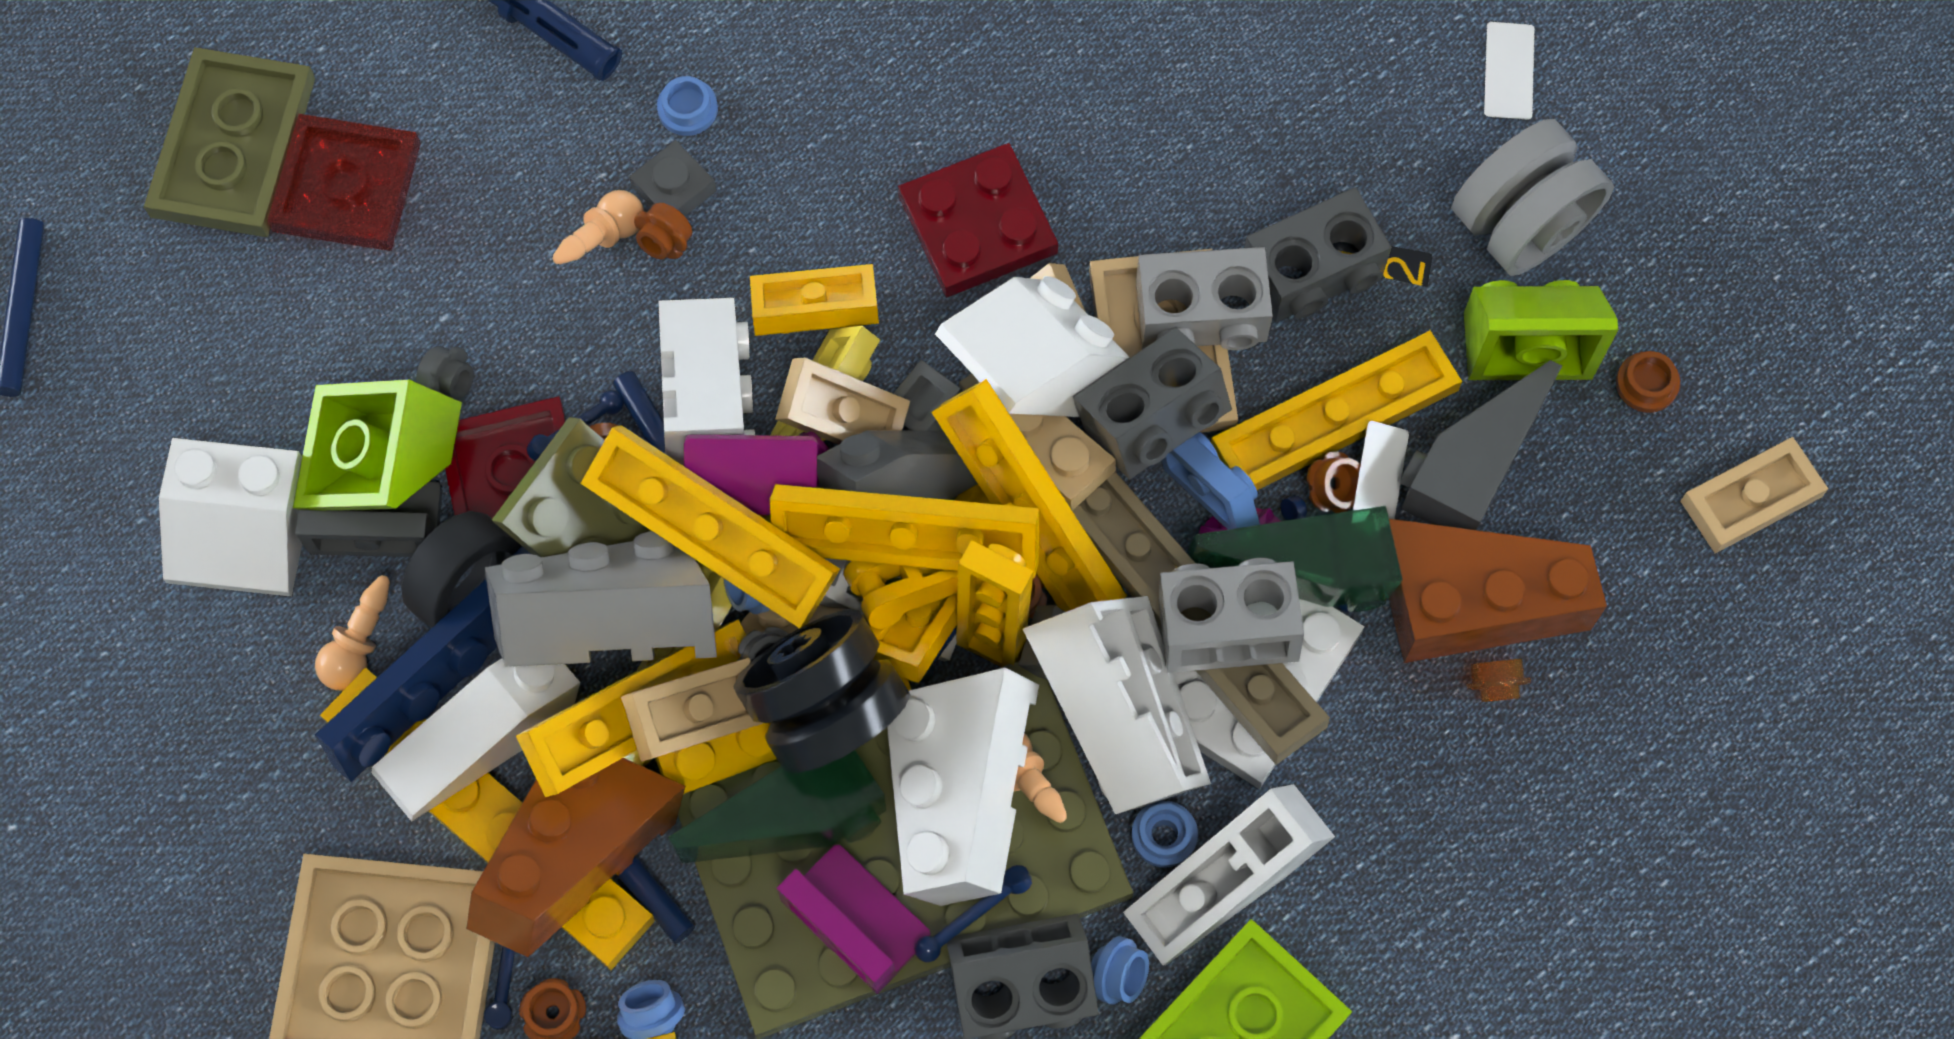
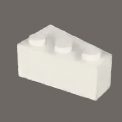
M734 298L659 301L665 454L684 466V441L686 436L690 434L755 435L754 429L744 430L743 413H753L751 375H740L739 360L749 359L748 322H736Z
M1148 596L1090 602L1023 628L1098 779L1100 789L1108 799L1115 814L1145 807L1149 804L1211 784L1174 672L1167 673L1164 643Z
M1001 668L909 691L911 695L906 707L887 726L904 895L944 906L1001 894L1016 809L1011 807L1018 767H1024L1028 747L1022 744L1029 705H1036L1039 684L1007 668Z

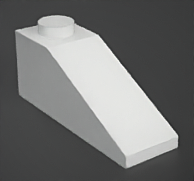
M500 659L482 671L372 767L371 773L412 822L521 752L522 748L516 735L574 705L580 681L565 664L505 667L503 659Z
M1295 785L1271 788L1123 913L1163 966L1167 965L1286 878L1335 836Z

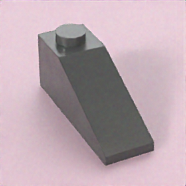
M1552 360L1548 361L1438 434L1428 455L1416 450L1400 480V484L1410 488L1402 510L1433 525L1477 530L1562 365Z
M866 430L860 434L845 438L841 444L817 456L819 486L823 489L950 500L978 484L944 431Z

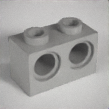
M1265 247L1139 255L1136 289L1142 350L1175 327L1196 346L1221 345L1222 348L1227 350H1244L1255 346L1258 342H1267L1273 314ZM1227 296H1239L1245 299L1249 306L1243 309H1232L1223 304L1221 299ZM1164 300H1177L1183 303L1187 309L1180 313H1169L1162 310L1158 304Z
M1254 558L1246 560L1238 566L1209 568L1204 564H1186L1175 568L1172 572L1160 573L1158 602L1167 673L1299 662L1304 630L1294 561L1276 563L1268 558ZM1254 602H1266L1273 605L1278 611L1271 615H1258L1249 610L1247 606ZM1198 607L1208 611L1211 617L1203 621H1192L1185 618L1181 612L1187 608Z

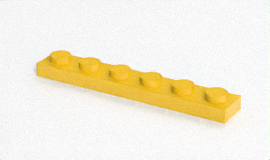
M365 667L320 716L328 723L377 677ZM426 719L416 722L390 746L386 754L425 722ZM487 773L428 812L488 863L521 807L522 802ZM609 879L590 896L589 903L561 928L611 971L655 920L648 910L612 879Z

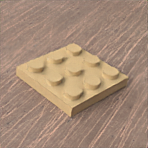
M303 854L269 1039H480L495 942L467 930L466 927L471 892L483 871Z

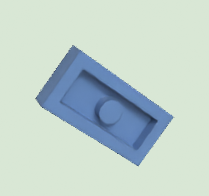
M1201 432L1197 433L1173 449L1161 460L1164 470L1240 541L1261 527L1254 504V499L1258 497L1254 483L1240 467L1234 466L1230 469L1219 459L1215 448Z

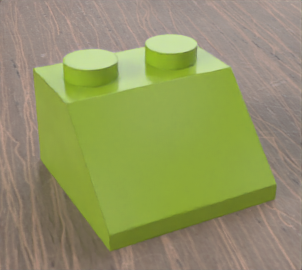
M1499 280L1486 283L1481 287H1473L1464 310L1468 380H1521L1550 360L1562 365L1555 380H1592L1618 332V319L1599 286H1580L1577 282L1570 280L1553 281L1544 286H1517L1514 282Z
M409 379L316 385L293 508L320 511L396 509L451 464L462 402Z

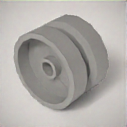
M1556 119L1542 120L1524 129L1503 144L1466 180L1456 194L1451 206L1452 211L1474 236L1492 233L1487 250L1509 276L1523 274L1558 252L1592 221L1607 203L1615 188L1612 181L1592 159L1573 162L1578 146Z

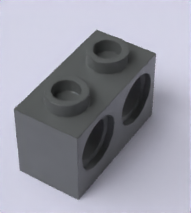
M1356 187L1246 236L1244 248L1265 247L1272 318L1275 323L1292 315L1297 319L1308 317L1322 309L1327 304L1329 298L1349 290L1351 294H1356L1369 289L1382 278L1392 248ZM1347 242L1354 245L1359 252L1345 254L1336 250L1332 244ZM1292 266L1301 270L1305 276L1299 279H1290L1280 274L1277 269Z
M1177 327L1073 396L1085 433L1116 459V467L1129 480L1149 466L1163 460L1173 449L1200 431L1211 427L1219 418L1232 410L1221 368Z
M1079 914L957 935L947 943L957 1009L964 1039L976 1037L979 1039H1004L1014 1034L1016 1030L1042 1025L1057 1029L1067 1028L1079 1023L1082 1018L1099 1015L1088 941ZM1064 968L1071 971L1069 976L1059 983L1048 984L1041 981L1043 976L1053 969ZM986 981H1000L1004 983L1003 988L993 995L982 996L974 993L975 989Z

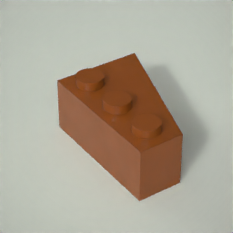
M1385 518L1375 543L1404 663L1592 630L1607 607L1591 545Z
M625 758L616 761L559 794L545 797L536 779L471 892L466 929L529 957L587 905L590 896L615 873L619 876L633 863L635 855L656 836H663L676 824L685 786Z

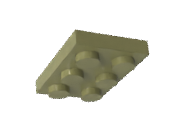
M194 47L144 204V209L149 217L268 238L315 82V76L311 67Z
M569 417L492 519L496 525L528 552L539 557L568 553L572 547L582 543L597 542L608 546L634 541L636 536L651 531L580 484L605 440L584 421Z

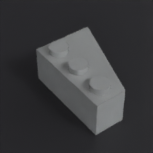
M653 531L642 533L631 542L608 546L597 542L582 543L572 547L568 553L547 557L520 554L505 559L502 565L485 567L494 639L505 667L590 663V651L631 649L632 661L654 660V648L695 646L696 658L717 657L710 584L694 558Z

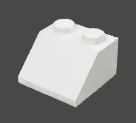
M1045 276L1042 280L1013 277L943 322L935 333L979 382L985 379L988 380L1009 414L1080 417L1073 396L1130 358L1112 340L1114 337L1112 329L1096 317L1088 315L1074 301L1076 298L1075 292L1064 282L1050 276Z
M172 438L159 494L163 580L168 584L292 597L302 548L301 541L295 535L298 509L293 508L302 461L299 451Z

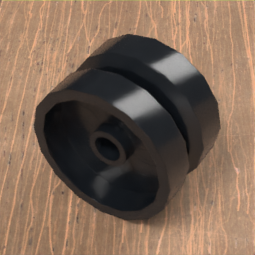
M845 609L828 614L793 631L757 656L740 673L733 686L738 698L754 722L771 723L765 734V739L785 772L801 773L817 769L846 756L889 726L906 707L911 694L890 660L873 659L880 643L859 610Z

